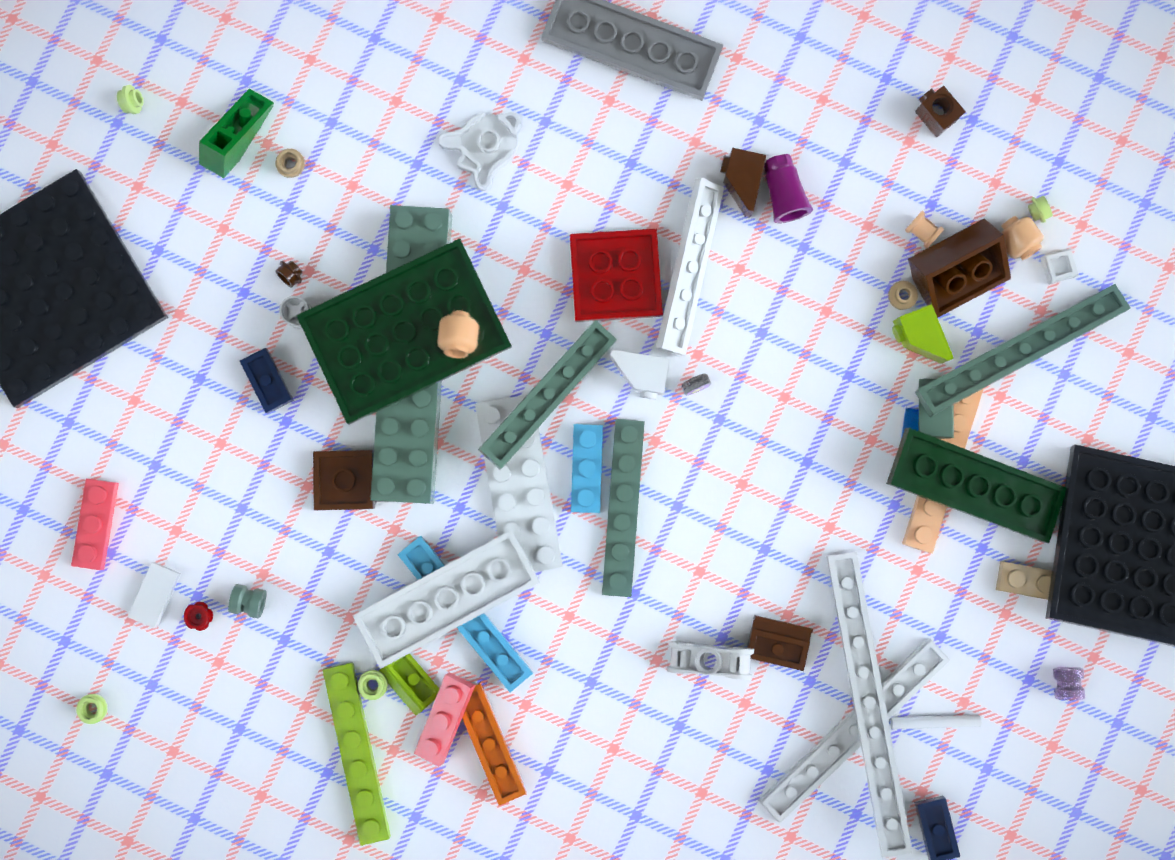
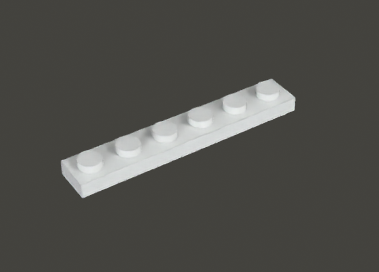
M703 178L694 180L656 344L657 349L686 356L724 191L723 186Z

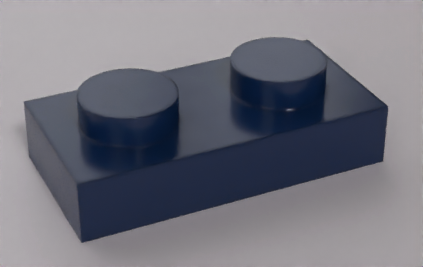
M263 348L239 361L265 413L269 414L294 401L267 348Z
M942 795L914 802L928 860H950L961 857L946 797Z

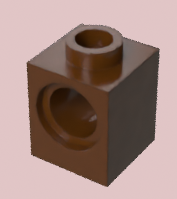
M944 85L936 92L932 88L918 100L921 104L915 110L917 116L936 138L966 113L964 108ZM932 106H941L944 115L935 113Z

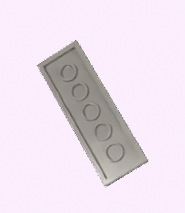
M555 0L541 36V41L700 101L704 99L724 46L721 43L605 0Z

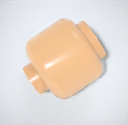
M1014 216L1001 225L1003 228L1001 233L1004 234L1006 250L1011 258H1021L1024 261L1042 248L1040 243L1043 241L1044 235L1030 217L1018 219L1017 216Z
M453 311L451 315L443 317L440 321L437 344L448 357L466 358L477 347L479 325L476 320L469 317L470 315L467 312Z

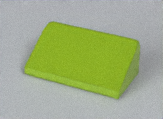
M410 653L378 670L385 675L390 687L414 715L417 716L436 699L440 688Z

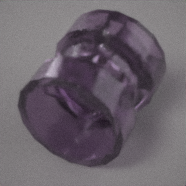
M1053 668V678L1057 681V687L1054 689L1055 699H1086L1085 689L1082 687L1084 668Z

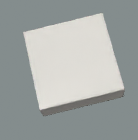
M1071 248L1040 257L1048 285L1079 276Z

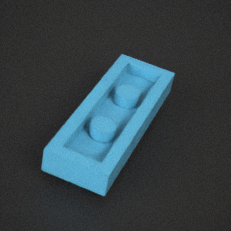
M574 424L571 512L600 513L603 425Z

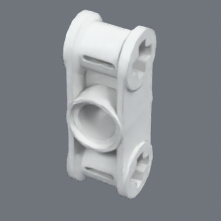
M669 641L668 646L671 648L670 666L667 667V672L701 674L737 680H752L750 657L754 654L753 648L699 645L691 642ZM706 652L715 655L717 664L714 668H709L705 665L703 658Z

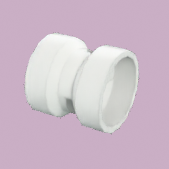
M293 295L281 302L279 314L284 322L294 328L301 329L302 327L296 315L311 309L312 306L303 298Z

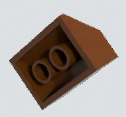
M985 218L908 258L913 282L927 306L932 304L937 318L1011 279L1004 234Z

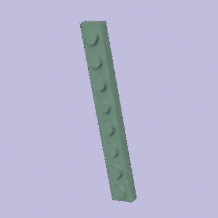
M1113 284L922 386L915 391V394L929 417H932L1127 312L1131 307L1116 284Z

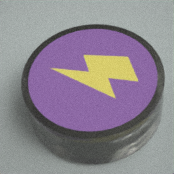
M703 373L685 381L681 387L685 396H689L712 385L708 374Z

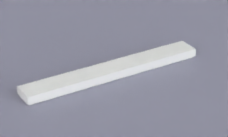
M927 638L881 682L888 720L951 661L931 638ZM854 709L758 800L779 824L861 747Z

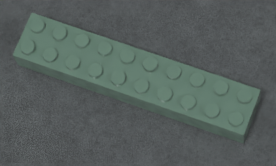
M390 205L386 273L451 243L453 216L449 208ZM442 381L376 412L370 500L434 504Z

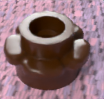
M279 262L280 267L275 272L287 286L292 288L296 283L302 282L300 277L302 270L294 262Z

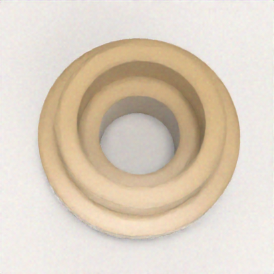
M285 149L277 155L275 165L282 176L295 178L303 172L305 160L299 151ZM289 160H295L296 164L293 168L286 167Z
M899 281L889 289L888 299L894 308L907 310L917 302L918 291L912 283ZM900 290H905L908 293L907 300L900 298Z

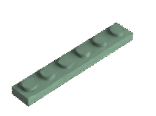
M595 320L480 446L478 451L499 470L502 469L617 339Z
M615 419L602 595L632 596L645 421Z

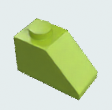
M932 304L893 320V335L898 343H902L903 348L940 364L954 359Z

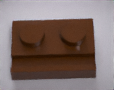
M754 615L747 648L754 649V654L751 655L750 659L804 671L813 629Z

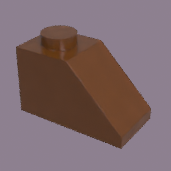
M732 147L729 156H723L720 172L725 173L723 183L745 217L750 218L754 212L767 155Z

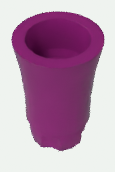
M782 154L767 159L764 169L767 174L765 178L769 188L774 223H788L811 214L813 208L805 194L791 155Z

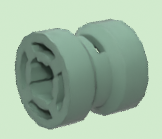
M235 584L229 599V613L240 614L244 612L251 618L259 619L265 607L267 591L259 588L248 590L245 585Z

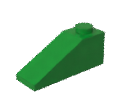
M249 88L199 141V165L225 178L245 154L272 110L274 102Z

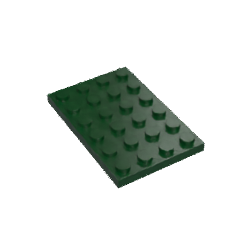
M460 238L296 315L348 425L512 348ZM453 311L467 312L470 315L469 317L476 320L479 325L477 347L466 358L448 357L437 344L440 321L443 317L451 315Z

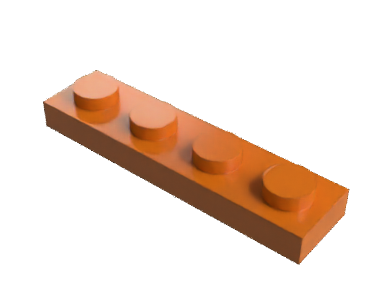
M479 682L474 684V690L462 719L496 801L500 806L526 795L527 791L482 683Z

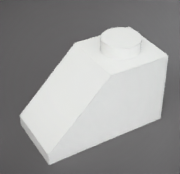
M611 350L610 359L633 391L640 392L641 398L657 400L658 395H664L670 362L669 358Z

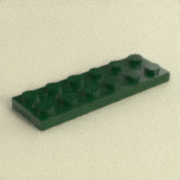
M905 428L886 483L887 485L1048 544L1050 543L1066 493V487L912 428Z

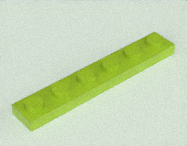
M354 663L324 668L322 671L360 846L389 840L391 834L361 695L358 691Z

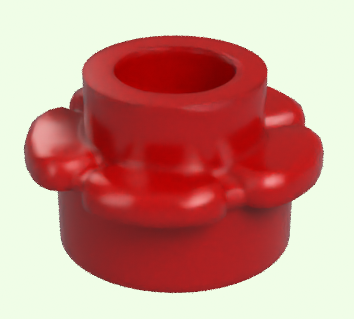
M196 602L194 605L190 604L184 611V622L190 629L203 631L209 627V622L213 620V611L204 602ZM198 613L201 614L200 619L196 618V615Z

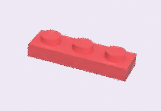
M95 479L85 480L71 566L104 570L119 483Z
M451 672L445 674L415 749V755L438 767L444 764L474 690V684Z

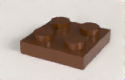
M374 450L313 451L314 511L375 509V501L370 500Z

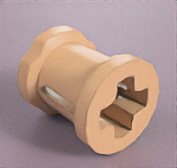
M921 211L904 231L913 233L924 243L923 247L927 249L939 237L944 228L942 226L937 227L925 217V212Z

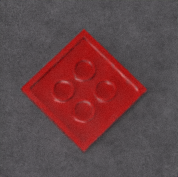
M657 228L570 234L575 322L663 316Z

